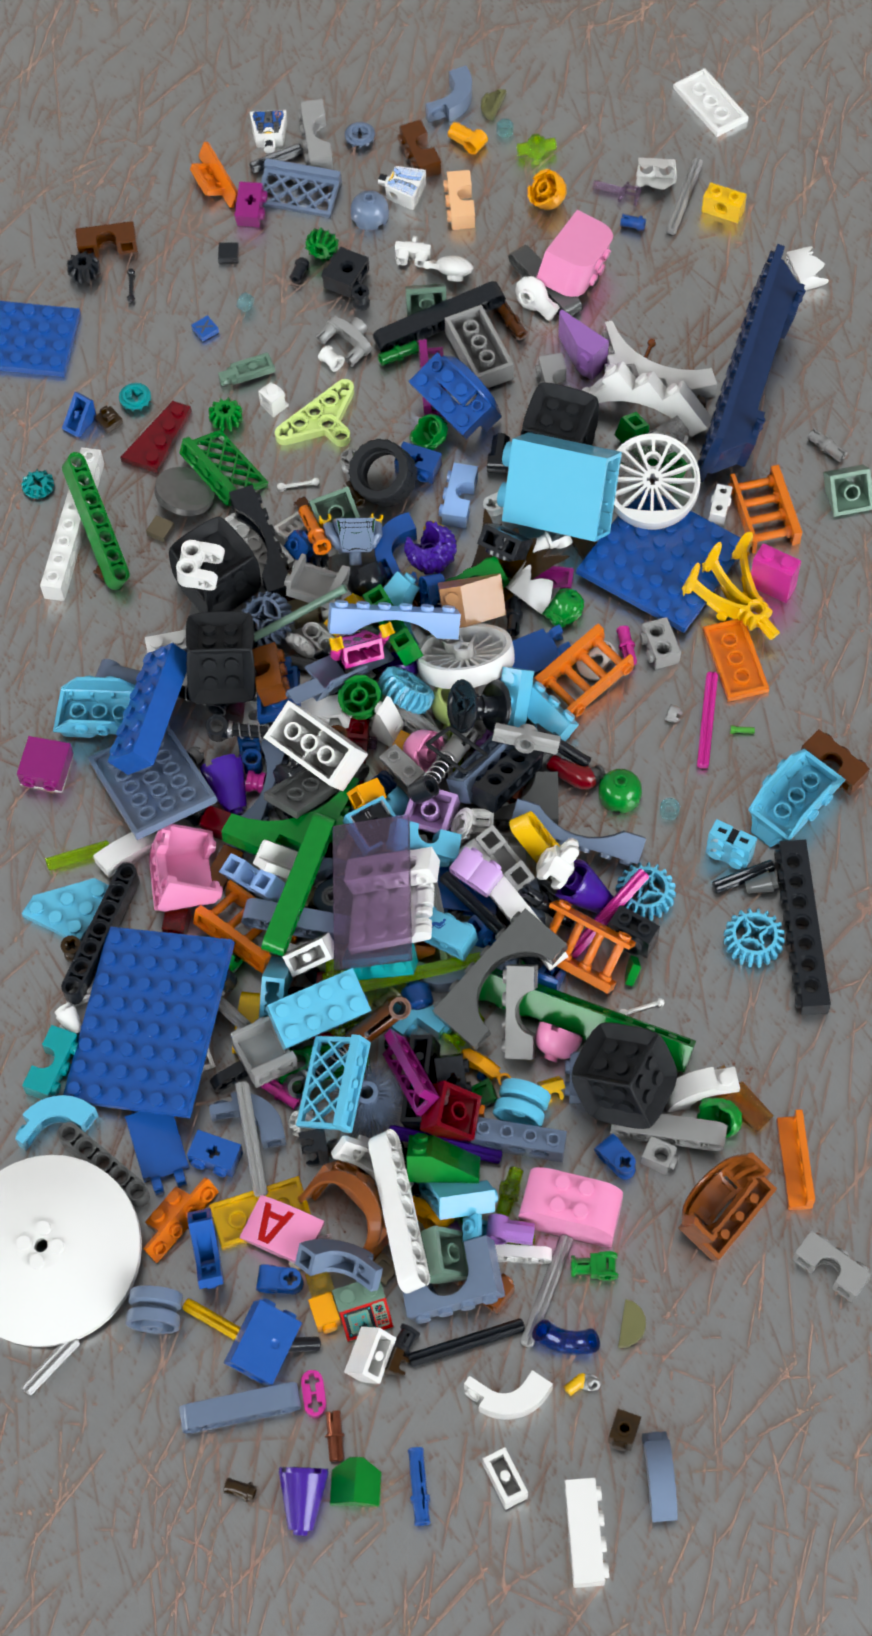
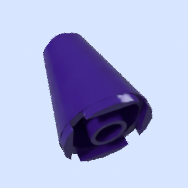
M235 754L223 755L212 759V764L206 766V763L200 767L201 774L215 794L223 810L239 816L243 815L244 810L247 809V799L241 755L239 754L237 758Z
M574 860L575 869L568 878L566 884L561 889H557L555 895L559 899L599 914L614 896L588 863L583 860Z
M279 1467V1478L288 1530H293V1535L308 1536V1531H313L328 1478V1469Z

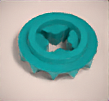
M131 383L121 389L119 401L125 410L130 409L133 412L135 409H139L141 411L142 407H148V403L151 401V392L144 384ZM132 393L138 397V401L132 398Z
M38 469L36 472H28V475L23 477V482L21 483L25 495L34 499L48 496L53 491L55 485L52 474H48L46 470L39 471ZM34 480L41 482L42 487L34 484Z

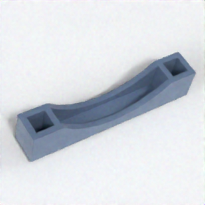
M264 739L261 742V751L267 766L265 784L258 799L241 816L248 819L269 821V811L273 810L275 806L264 800V792L277 785L273 770L278 764H289V756ZM228 844V846L233 847V848H235V849H237V850H239V851H241V852H244V853H246V854L253 855V854H251V853H249V852H246V851H244V850H242V849H240V848H237V847H235V846H233V845Z
M517 798L511 819L532 811L560 845L566 842L568 838H574L579 842L578 849L580 851L589 853L590 850L599 852L598 856L611 860L612 856L620 858L619 862L631 866L633 863H639L646 841L644 836L624 830L602 837L574 834L554 823L544 813L539 804Z

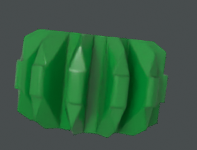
M322 227L319 230L314 228L306 238L305 249L309 251V255H314L315 259L320 258L321 261L325 259L330 261L332 255L338 251L339 240L335 238V234L329 233V230L325 231Z
M229 397L224 401L221 398L219 402L213 401L212 407H209V422L213 424L215 430L220 428L222 432L225 429L231 432L232 427L238 428L239 423L243 420L241 406L238 405L236 400L231 401Z

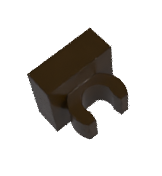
M104 406L99 410L100 413L94 416L96 423L106 434L123 424L122 418L111 406Z
M393 1347L383 1373L384 1375H405L406 1372L399 1368L401 1362L404 1364L410 1362L409 1358L403 1356L404 1350Z

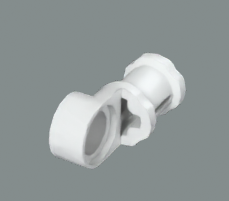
M546 531L544 535L536 538L537 542L533 553L548 548H565L572 544L571 536L559 533L550 537L548 531Z

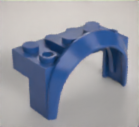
M436 353L408 381L466 440L479 427L487 432L502 417L497 402L486 386L456 357L441 356L439 353ZM439 383H440L456 400H454V399L439 385ZM477 394V397L469 405H466V403L474 395Z

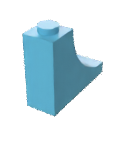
M397 571L383 589L392 604L400 606L401 603L412 604L420 587L415 584L416 579L407 572L403 574ZM403 621L415 642L419 645L413 634L411 623Z
M272 956L262 975L259 1018L268 1016L265 1009L267 1005L288 996V989L291 986L293 977L283 957Z
M488 1180L479 1181V1183L419 1182V1191L439 1220L471 1216L476 1213L495 1212L498 1194L497 1190L491 1186Z

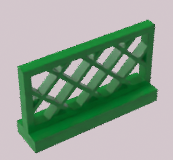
M221 430L193 440L190 437L182 439L179 454L227 507L231 505L229 492L237 490L233 484L244 487L253 485L255 491L268 486L269 482ZM216 438H219L224 444H219L211 441ZM197 445L207 446L208 449H200ZM210 447L222 450V453L219 454L209 451ZM224 451L233 453L235 457L223 455ZM208 457L220 460L219 464L212 462ZM222 461L234 463V466L222 465ZM236 464L245 466L248 470L238 469ZM221 471L232 473L231 477L225 476ZM234 474L245 476L246 479L241 480L233 477ZM248 477H249V478H253V479H257L259 482H258V483L249 482V481H248Z

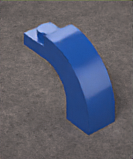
M409 512L394 517L382 527L383 535L375 548V561L378 563L381 561L386 570L387 579H391L397 571L401 573L393 556L397 548L405 544L407 537H410L412 541L417 540L416 526Z
M211 1208L187 1213L199 1289H213L218 1285H222L224 1281Z

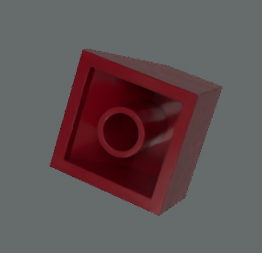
M447 1081L432 1084L440 1098L422 1115L420 1130L439 1138L474 1141L482 1096Z

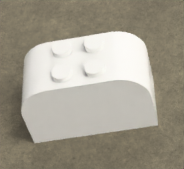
M289 700L263 737L328 785L341 791L345 790L368 756L366 751L337 730Z

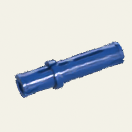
M423 1447L408 1449L412 1487L410 1502L413 1504L415 1526L431 1524L428 1507L430 1495L427 1494Z

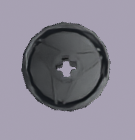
M465 679L457 680L452 685L448 694L447 715L450 725L461 734L467 733L474 726L476 720H482L487 730L493 734L496 723L508 725L512 710L511 697L504 682L493 680L488 683L481 696L476 693L472 684Z

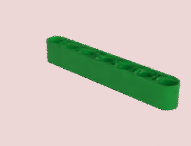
M73 452L63 463L62 471L105 583L110 589L118 590L128 580L130 576L129 569L87 461L81 453Z
M314 813L265 933L261 950L282 957L285 956L333 836L337 819Z

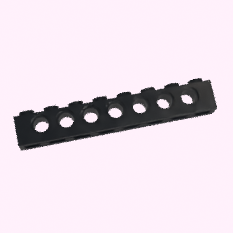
M806 839L779 841L778 850H774L775 863H779L780 870H777L778 883H782L783 890H780L781 904L785 903L786 909L783 911L784 924H788L789 930L786 931L787 945H791L792 951L789 952L790 966L794 965L795 972L792 973L793 987L797 986L798 994H795L796 1008H800L801 1015L828 1014L831 1002ZM789 863H793V864H795L797 867L792 868V867L788 866V864H789ZM795 883L798 884L800 887L794 888L790 884ZM794 904H800L803 908H796ZM797 924H802V925H804L806 928H805V929H800V928H798L796 925H797ZM806 945L809 949L803 950L799 946ZM802 966H810L813 970H804ZM811 986L816 991L809 992L805 989V987Z

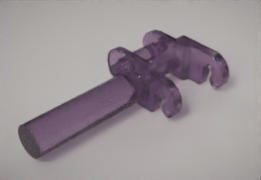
M596 180L593 182V188L618 194V202H621V199L626 194L635 196L633 206H636L640 199L641 187L629 185V182L622 187ZM628 189L635 190L636 192H628Z

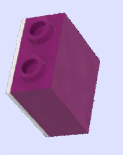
M28 736L17 771L20 785L29 788H41L47 791L63 792L74 756L71 743Z

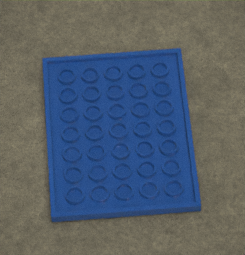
M110 927L79 1034V1045L73 1056L63 1095L77 1097L94 1106L191 1118L235 942L232 939Z

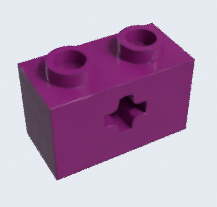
M239 182L234 216L237 226L260 227L261 220L265 218L263 203L267 202V191H264L262 183Z

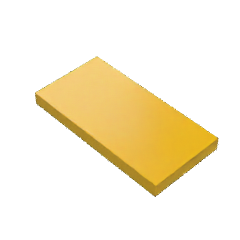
M299 1176L267 1186L268 1193L265 1195L266 1197L311 1215L307 1200L300 1204L297 1199L304 1191ZM253 1190L209 1204L222 1251L247 1243L239 1237L259 1197L254 1195Z

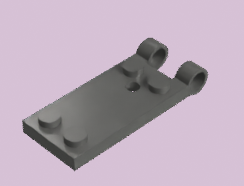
M362 763L354 777L359 779V781H363L369 774V766ZM304 768L302 771L264 792V800L297 819L340 790L328 785Z

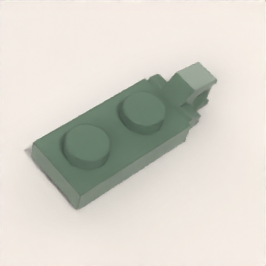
M264 353L231 363V366L227 370L219 372L218 376L221 386L231 383L239 384L274 373L275 366L269 353Z

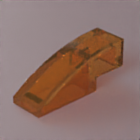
M722 1065V1066L717 1067L715 1070H717V1069H723V1068H726V1067H725L724 1065ZM743 1081L739 1082V1092L715 1096L716 1098H724L734 1102L742 1113V1121L756 1132L774 1116Z

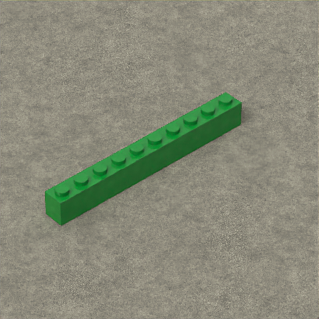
M496 968L488 976L482 986L479 1001L488 1000L495 1003V1006L506 1009V1006L502 1004L503 992H506V983H503V970ZM539 983L538 988L528 992L522 998L519 1006L520 1016L537 1018L539 1022L553 1024L567 1031L581 1034L580 1036L586 1040L600 1023H619L654 1031L665 1041L675 1062L677 1072L686 1071L696 1044V1040Z

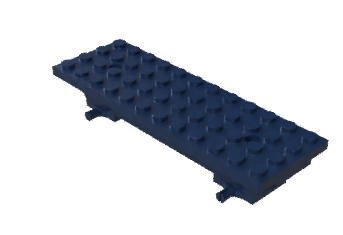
M777 244L774 251L770 250L756 286L753 288L751 301L746 309L747 314L743 319L742 329L736 340L737 345L731 355L732 360L725 374L727 376L721 386V394L715 405L716 410L713 412L710 421L711 425L705 436V444L701 448V456L697 462L701 483L704 482L707 473L713 474L736 464L745 467L755 447L759 432L762 431L766 421L764 418L765 412L758 410L779 340L780 338L785 339L806 292L804 289L805 285L797 282L785 261L781 259L785 249L783 245Z

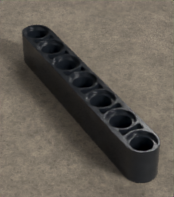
M491 281L384 326L374 332L373 339L380 352L384 353L392 350L396 345L402 346L412 341L418 342L444 331L445 318L479 305H482L485 312H489L502 306L506 301V297L498 283Z
M122 863L117 868L63 979L61 988L67 1002L74 1005L82 1002L87 989L91 986L96 975L110 927H119L140 881L136 867L132 863ZM114 912V914L106 916L108 913ZM105 931L103 934L97 935L98 932ZM91 950H96L92 954H87ZM82 969H87L84 973H78ZM77 989V991L69 993L70 990Z

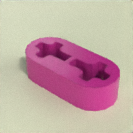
M309 1370L301 1378L304 1408L309 1417L318 1419L327 1410L324 1381L318 1371ZM309 1377L319 1380V1382L315 1383L316 1391L311 1392L310 1385L306 1384L310 1380ZM312 1397H317L318 1404H322V1406L318 1407V1412H314L312 1408H309V1406L313 1405Z

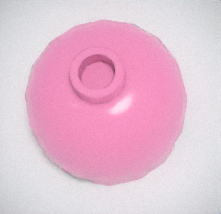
M420 729L411 733L403 745V752L426 773L437 759V754L426 746V742L439 732ZM442 736L431 744L439 751L441 746H444Z
M539 1022L535 1043L538 1049L545 1053V1059L557 1063L558 1059H569L570 1054L578 1051L583 1039L581 1036L562 1028L551 1027V1024Z

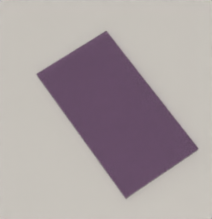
M408 814L333 826L335 971L412 961L410 816Z

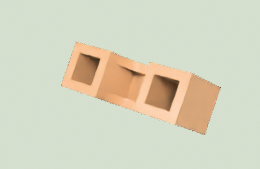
M470 170L447 172V180H443L444 192H448V195H445L446 207H450V210H447V222H451L452 230L475 228L474 201L462 200L472 198Z

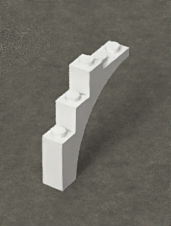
M613 321L605 322L602 337L609 341L607 364H604V371L609 365L613 363L616 365L623 361L625 364H635L639 375L654 371L666 388L673 383L678 384L684 381L696 397L697 395H700V397L704 396L705 398L716 396L717 382L712 368L685 370L666 367L652 362L626 344L618 333Z
M623 361L616 365L615 363L609 365L605 369L603 378L599 379L590 388L585 387L582 389V391L596 396L599 403L626 401L656 409L681 425L691 437L708 429L712 418L684 381L678 384L673 383L666 388L654 371L648 374L643 373L636 378Z

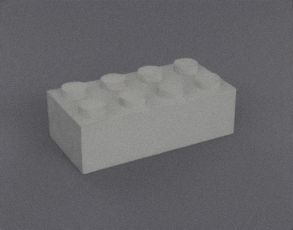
M482 305L445 318V333L459 360L481 380L486 388L514 379V364Z

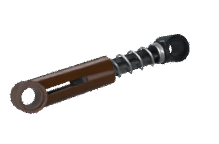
M218 714L210 716L206 721L207 734L215 742H222L234 736L241 739L248 737L251 740L260 738L263 741L265 739L263 737L271 727L269 724L261 726L259 723L257 725H250L249 722L247 724H240L239 721L235 723ZM216 725H221L223 727L218 732L212 730V728ZM331 726L348 738L347 731L343 726Z
M391 995L387 997L384 1004L341 1037L361 1035L371 1043L396 1022L407 1018L411 1012V1004L404 997ZM399 1001L401 1003V1010L398 1013H394L393 1005ZM344 1044L338 1050L341 1056L348 1052L349 1044ZM334 1053L326 1062L331 1067L339 1058ZM323 1064L316 1069L315 1075L317 1078L326 1071ZM307 1066V1069L292 1073L284 1079L283 1089L289 1096L302 1099L309 1066ZM297 1080H300L302 1085L301 1089L297 1092H293V1083Z

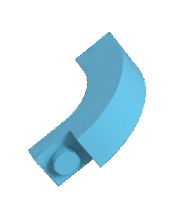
M66 1095L48 1097L38 1101L23 1113V1118L27 1124L22 1125L18 1129L15 1139L19 1147L27 1151L46 1127L55 1123L70 1122L86 1132L98 1117V1113L95 1107L77 1097Z

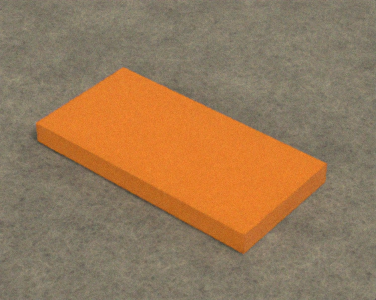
M734 619L703 626L702 631L727 702L768 693L769 686L750 633L747 626L743 624V620Z

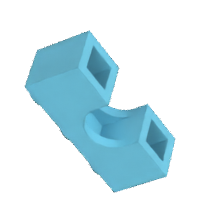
M397 818L391 824L387 846L389 851L395 853L432 847L440 859L441 867L451 866L459 855L462 834L440 829L433 835L432 843H426L419 837V823Z

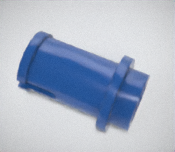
M622 214L623 218H621L620 226L635 228L637 231L645 229L646 218H643V216L636 217Z

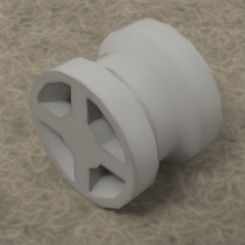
M349 448L341 453V468L346 474H349V463L354 452L357 451L356 449Z

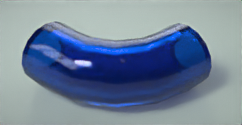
M546 1319L538 1322L532 1332L533 1340L547 1349L561 1354L576 1356L592 1354L600 1348L599 1336L592 1328L580 1331L566 1330L557 1327Z

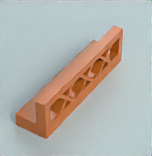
M803 1109L795 1110L794 1116L777 1117L776 1120L788 1210L812 1209L815 1202Z

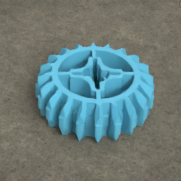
M387 667L378 681L383 695L390 697L393 703L400 708L414 714H422L429 710L435 698L433 690L425 681L400 667Z
M641 862L638 863L637 868L631 865L629 871L624 870L622 876L618 877L615 891L618 893L639 869L644 870L649 875V878L634 894L637 897V902L630 898L624 907L644 918L648 916L650 921L653 920L654 915L660 919L662 912L667 914L669 907L673 906V899L676 897V892L674 891L676 886L675 883H672V876H666V869L659 871L658 864L654 868L651 867L650 862L646 864V867H643ZM654 882L662 888L663 893L654 886Z
M749 907L747 914L740 910L738 916L733 915L731 921L727 922V929L724 930L723 934L726 937L724 938V945H727V953H733V960L740 958V965L746 961L749 968L752 967L753 963H756L759 968L763 961L768 966L770 959L775 961L778 956L777 954L782 953V946L785 944V939L783 938L785 932L780 930L782 927L781 922L775 923L776 916L768 917V910L761 914L759 908L756 909V912H752ZM743 927L744 935L737 940L736 933ZM768 936H771L772 943L765 949L764 941Z

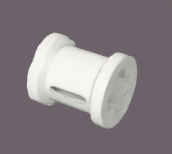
M330 345L325 346L318 355V359L328 364L333 372L338 371L345 361V358L342 355H337Z

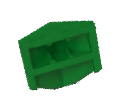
M349 1457L332 1469L330 1505L380 1507L381 1471L364 1457Z

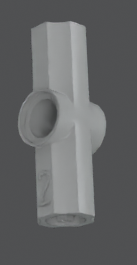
M496 723L492 741L514 745L522 753H531L533 750L557 755L561 736L538 732L536 727L531 724L514 727Z

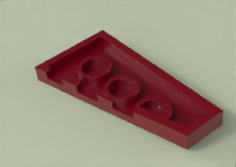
M172 401L120 457L121 462L158 474L192 412L191 406Z

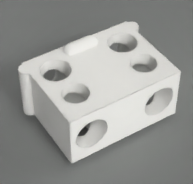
M717 483L715 494L711 498L712 506L709 521L724 528L728 508L731 504L733 486Z

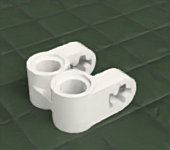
M196 540L185 541L181 546L180 559L176 564L178 583L184 587L214 590L217 585L218 576L214 572L200 569V566L203 562L221 563L225 553L224 548L217 544Z

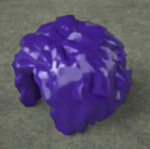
M427 521L426 529L421 537V544H414L412 539L407 537L404 546V553L409 563L426 575L443 571L444 568L454 562V556L457 552V540H455V535L446 526L438 525L437 522Z

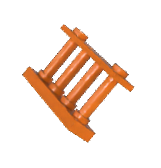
M779 464L771 466L770 474L766 478L738 483L735 473L731 474L730 483H727V485L733 486L731 495L733 496L744 532L753 533L752 545L750 547L751 553H756L758 542L785 536L790 538L792 545L800 544L802 530ZM763 486L772 487L774 491L770 495L746 500L743 499L741 493L743 490ZM773 502L779 506V511L749 517L747 511L748 507ZM778 519L785 523V527L782 529L755 534L752 526Z
M596 624L534 677L535 682H540L545 688H551L569 706L566 709L576 717L580 716L592 701L621 676L629 674L634 666L631 654L622 659L604 642V628L599 624ZM594 647H598L616 664L608 673L588 655V652ZM577 661H583L600 678L592 687L572 669V666ZM562 674H566L585 692L576 701L556 682Z
M229 880L226 886V897L211 910L206 909L202 905L195 909L193 924L213 938L232 939L235 942L233 953L263 974L271 955L270 952L261 950V947L252 941L264 930L252 928L246 935H242L235 930L241 923L247 899L255 897L244 890L239 884ZM233 902L243 908L229 922H224L217 917ZM292 936L290 943L296 944L298 936Z
M560 899L551 902L549 907L556 910L549 926L551 931L555 934L557 933L564 916L576 921L566 942L568 957L558 964L557 967L608 994L616 986L617 982L612 979L611 974L623 949H631L635 946L636 942L631 940L632 937L622 931L618 933L571 907L572 904ZM585 926L596 932L584 959L578 961L572 958L573 955L571 953ZM606 937L615 942L616 945L603 971L598 972L592 968L591 963L603 938Z

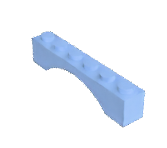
M336 600L335 603H329L327 628L330 634L351 635L371 623L383 620H400L421 626L437 639H458L461 614L458 609L451 605L434 608L430 604L412 607L413 605L409 603L391 606L387 602L370 605L366 601L349 604L345 600Z

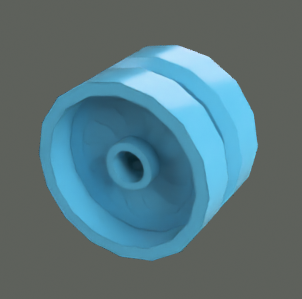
M507 1078L503 1080L499 1090L501 1098H498L495 1102L493 1115L502 1121L542 1127L545 1118L543 1111L548 1109L551 1100L550 1093L543 1087L523 1079Z

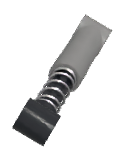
M476 720L474 726L467 733H462V735L474 743L479 736L486 732V727L482 720ZM453 733L440 751L458 764L471 746ZM439 755L436 756V761L424 776H421L419 780L408 786V794L416 804H421L438 795V783L441 782V778L445 777V773L454 768Z

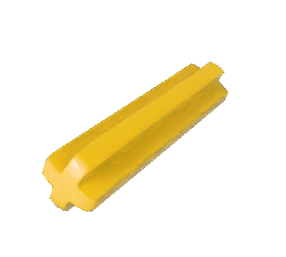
M188 1298L182 1306L183 1310L235 1340L241 1328L240 1326L191 1298Z

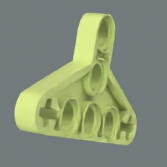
M348 379L338 381L275 429L277 443L289 445L326 436L336 446L344 447L348 445L351 441L350 430L341 420L354 395L353 382ZM327 398H334L335 402L328 404L325 400ZM312 409L320 410V413L317 415H311L309 412ZM298 420H302L305 422V424L300 427L294 425V423ZM326 421L334 423L331 427L323 426V423ZM340 433H344L347 435V437L342 440L336 438V436Z

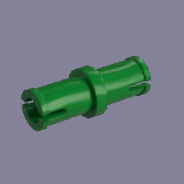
M412 341L402 346L396 345L392 350L378 354V360L381 366L397 360L399 362L403 361L405 357L419 353L418 344L416 341Z

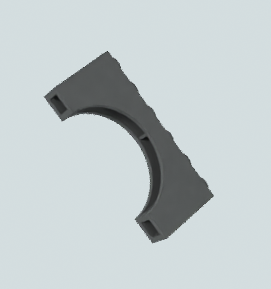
M536 772L531 789L521 799L539 804L544 813L557 825L559 822L558 772ZM445 773V777L441 778V782L438 783L439 789L450 792L446 780L448 773ZM460 802V805H459V808H458L457 813H458L461 809L466 808V807H467V808H470V809H472V808L483 809V808H481V807H479V806H477V805H474V804H472V803H471V804H464V803H461V802ZM516 802L502 806L494 813V826L497 830L507 831L510 829L509 821L511 820ZM476 818V820H489V819Z
M526 908L522 912L518 911L512 917L511 925L507 929L503 928L498 932L495 937L496 941L491 947L487 945L480 953L481 958L476 963L472 962L464 971L465 975L462 979H456L449 987L450 992L445 997L441 996L433 1005L434 1015L475 1051L491 1035L490 1030L480 1018L478 1007L480 992L488 976L501 964L519 957L539 958L553 966L568 949L566 942Z

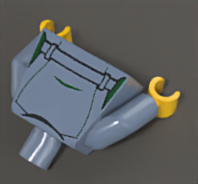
M374 513L371 514L370 518H338L332 520L333 524L331 523V514H327V520H323L320 515L319 526L324 529L326 537L334 549L338 550L339 554H349L350 566H361V553H370L372 549L376 548L382 538V514H380L379 519L374 518Z

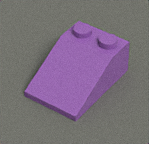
M561 310L559 312L558 337L576 370L582 376L593 380L604 369V364H607L609 341L564 310Z

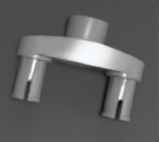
M332 316L326 322L327 325L315 335L316 339L324 345L335 333H338L355 346L344 357L346 363L350 364L351 367L372 351L370 343L363 336L368 331V328L357 317L348 323L339 317Z

